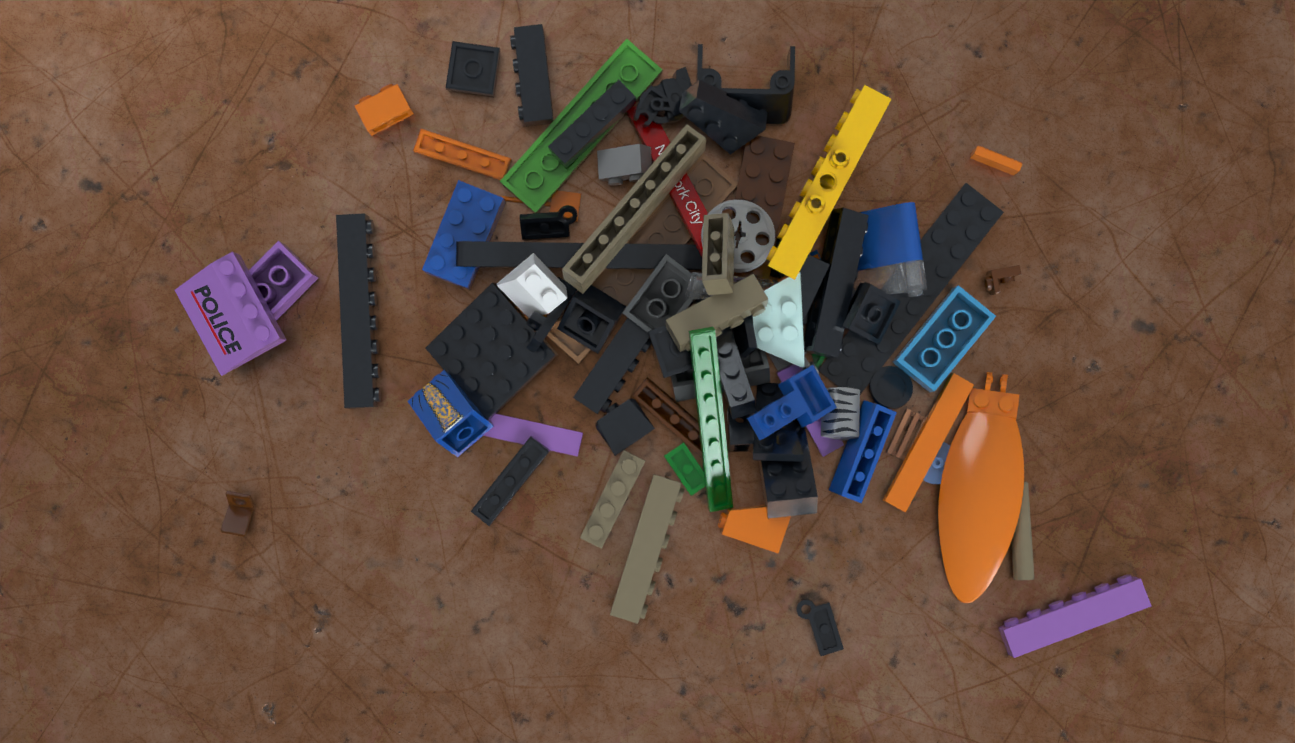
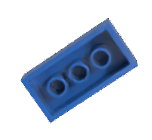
M458 180L422 270L427 274L471 290L480 267L456 266V241L490 242L506 204L504 198Z

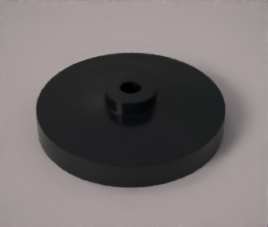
M885 366L876 371L869 383V391L871 397L878 405L888 409H898L910 400L913 393V384L909 375L902 369L895 366Z

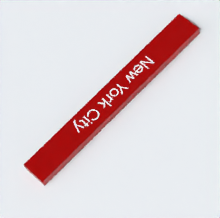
M637 105L633 106L626 113L642 144L651 147L652 163H654L671 142L661 124L651 122L647 128L643 127V124L647 121L644 115H640L637 122L633 120ZM686 173L669 192V195L700 255L703 256L701 231L704 215H708V212Z

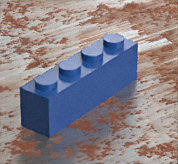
M863 400L860 408L859 437L847 441L829 491L862 504L897 412Z

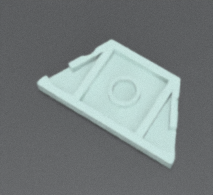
M799 272L795 280L787 277L764 290L768 297V304L763 313L753 317V327L757 348L799 367H805L801 272Z

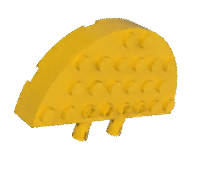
M866 85L863 86L862 90L856 89L850 100L853 104L850 112L844 111L835 127L839 131L837 136L832 134L823 150L827 153L825 158L820 156L811 172L815 177L813 180L808 179L799 195L803 197L801 203L796 201L789 214V217L792 218L790 224L783 225L777 238L781 239L778 247L772 246L766 258L770 261L768 266L794 280L796 279L886 111L891 98Z

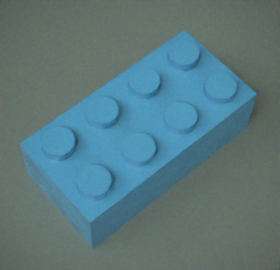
M958 285L952 288L892 362L929 393L935 392L994 320L996 315Z

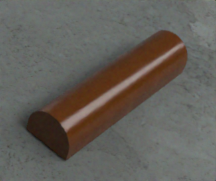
M647 377L631 397L702 457L698 420Z

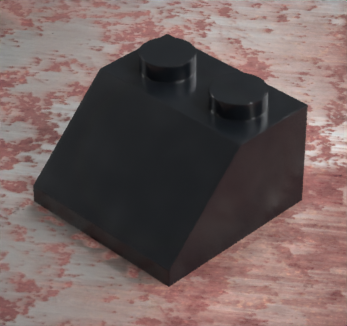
M590 285L584 293H581L579 290L575 293L557 329L598 354L617 325L626 306L593 285Z

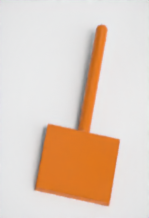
M557 191L552 196L551 202H547L544 206L550 207V212H559L560 208L569 205L574 207L579 215L581 193ZM500 196L505 201L523 203L515 197ZM565 212L563 214L566 218H570L572 216L570 212Z

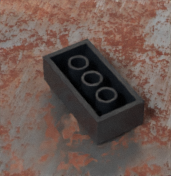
M797 418L793 420L802 448L803 462L758 460L768 519L817 513L818 495L805 426L801 427Z

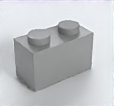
M635 144L597 151L599 180L607 181L608 185H621L623 180L637 182L652 165L651 147Z

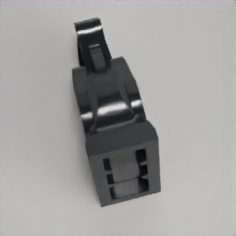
M683 67L676 70L672 78L661 80L659 85L654 87L651 85L646 92H643L639 98L633 120L637 122L639 116L644 115L647 121L643 124V127L647 128L651 122L656 124L675 123L686 117L679 111L682 93L692 86L687 68Z

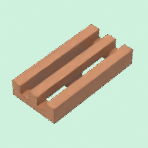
M907 408L886 452L904 460L927 417L921 416ZM909 416H911L913 419L896 452L894 451L895 445ZM918 420H920L921 423L910 444V447L906 455H903L902 453L909 441V438L916 426V423Z

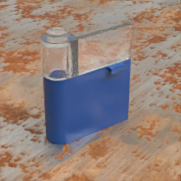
M901 203L860 212L869 216L867 221L868 230L864 235L862 244L863 254L859 259L857 268L858 277L853 286L855 291L860 282H867L889 295L908 293L909 297L923 295V290H927V282L915 203Z

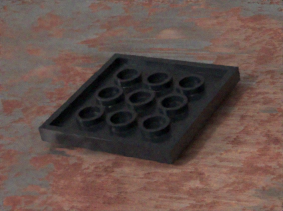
M491 283L425 347L443 370L452 376L487 420L491 419L558 355L545 339L535 353L526 348L536 331L526 324L527 318L496 283Z

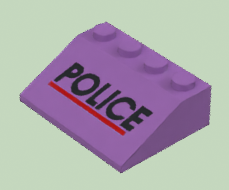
M233 251L209 264L175 289L177 296L221 376L286 341L282 330L241 255Z

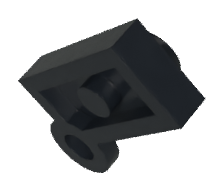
M566 205L560 208L559 212L520 214L522 240L570 237L569 224L577 220V210L572 206ZM565 212H570L572 216L570 218H566L563 214Z
M807 599L799 601L796 612L801 618L809 619L819 655L824 656L843 650V644L830 602L814 605L812 601ZM809 605L810 612L808 614L802 613V606Z

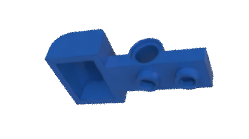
M811 365L779 383L778 386L784 396L763 407L747 419L757 437L761 440L796 418L801 427H804L837 407L815 367Z

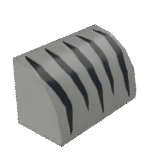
M847 387L826 388L837 408L821 417V436L842 441L858 438L860 390Z

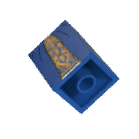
M445 370L437 374L432 381L421 390H418L408 400V403L433 439L456 457H459L487 431L494 427Z

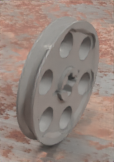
M729 200L720 203L708 215L721 214L725 209L733 210L736 215L731 220L734 226V235L738 230L739 224H741L740 234L742 237L738 242L737 248H735L736 240L734 236V272L741 273L756 269L767 260L766 258L772 246H774L775 229L771 218L760 206L746 200ZM749 213H755L759 216L760 221L751 224L747 221L746 216ZM702 226V231H701V243H702V247H703V226ZM760 234L766 235L769 243L767 245H759L755 237ZM744 252H749L754 256V261L744 263L740 256Z

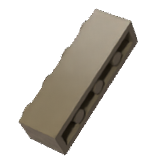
M752 274L733 284V293L712 295L666 319V328L680 352L685 349L691 351L689 331L714 327L716 337H718L722 333L721 330L729 326L735 328L744 322V318L750 315L755 317L763 313L768 304V297L755 275Z
M623 450L580 536L581 539L602 549L645 460Z

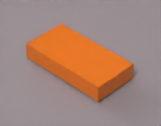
M977 146L972 150L970 159L1013 176L1020 172L1022 162L981 146Z

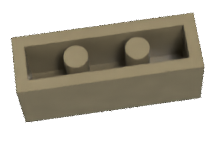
M729 213L704 215L703 285L708 295L733 293V223Z

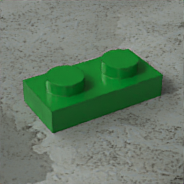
M684 442L664 455L691 496L705 487L704 471Z

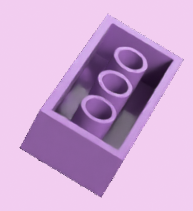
M280 241L249 270L276 320L318 279Z

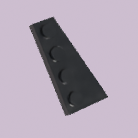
M779 383L757 385L755 413L784 396L778 386ZM793 421L759 440L754 431L753 460L803 462V452Z

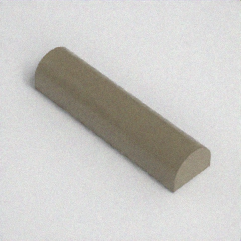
M1024 481L1021 510L1011 541L1014 580L1035 579L1029 488L1026 481Z

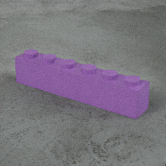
M1131 574L1117 578L1118 582L1112 585L1104 583L1094 587L1095 591L1091 593L1080 592L1072 595V600L1067 602L1059 600L1049 604L1050 608L1046 610L1035 609L1027 612V617L1018 620L1017 617L1004 621V625L998 627L1008 655L1016 658L1151 607L1141 578L1132 577Z

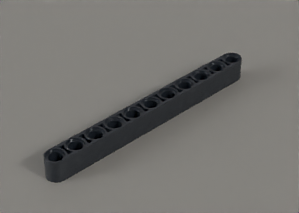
M456 241V266L517 267L534 253L548 268H563L584 243ZM625 244L605 269H655L667 254L687 270H702V256L696 245Z

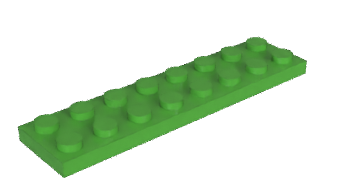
M626 39L500 180V183L534 213H538L621 118L567 169L552 155L548 146L618 80L633 93L637 102L643 92L661 75L663 69Z

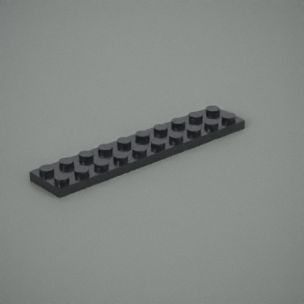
M965 183L920 239L923 261L901 264L881 289L900 300L901 303L880 344L878 345L852 331H848L842 338L843 347L839 357L827 358L818 369L819 373L837 387L859 389L861 395L870 383L874 373L883 367L1004 212L969 184Z

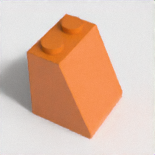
M766 505L729 508L726 513H721L717 526L721 528L720 533L722 535L779 553L791 516L768 519Z

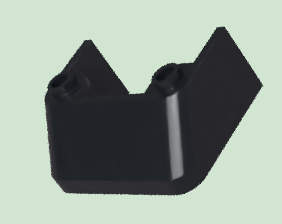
M698 44L696 82L701 80L727 92L726 96L737 101L742 99L747 102L748 106L757 110L764 109L768 111L766 126H783L788 123L792 114L795 84V46H790L787 55V70H779L772 75L770 89L721 88L722 80L720 74L714 69L702 68L703 44Z

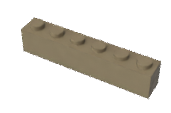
M653 474L610 612L611 616L637 624L640 618H645L648 605L644 604L647 595L652 596L656 582L651 580L654 571L659 573L663 558H659L661 548H667L670 535L666 534L668 525H674L677 512L673 511L676 502H681L684 489L680 488L681 482Z

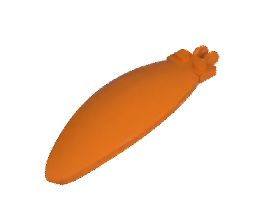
M991 372L986 374L984 390L972 388L969 394L967 414L951 443L942 473L938 502L941 555L948 584L955 597L963 603H971L978 599L992 582L1008 551L1021 510L1024 489V457L1020 432L1016 422L1020 395L1006 393L1008 379L1006 374H1002V377H1000V392L990 391L993 382V373Z

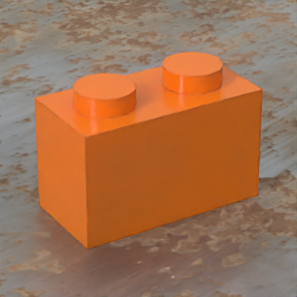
M393 84L386 85L380 89V93L374 96L367 95L359 100V104L355 105L364 126L371 136L414 114L398 84L394 86Z

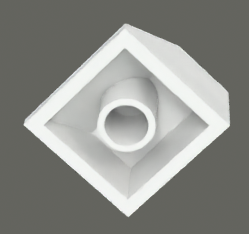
M534 253L497 283V286L528 318H530L534 311L541 315L549 314L567 299L566 286Z

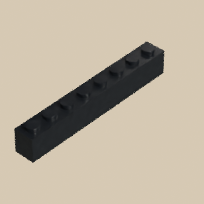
M365 213L336 215L344 408L378 407V402H381L380 387L377 388V378H380V365L376 363L375 355L379 354L378 339H375L374 330L378 329L377 315H374L373 306L377 305L376 291H373L372 282L376 281V271L371 265V258L375 257L374 244L370 243V234L374 233L373 220H369V216Z

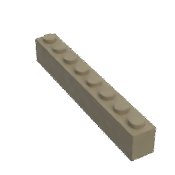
M685 125L563 267L562 272L565 281L581 293H584L703 154L706 148V138L689 125Z

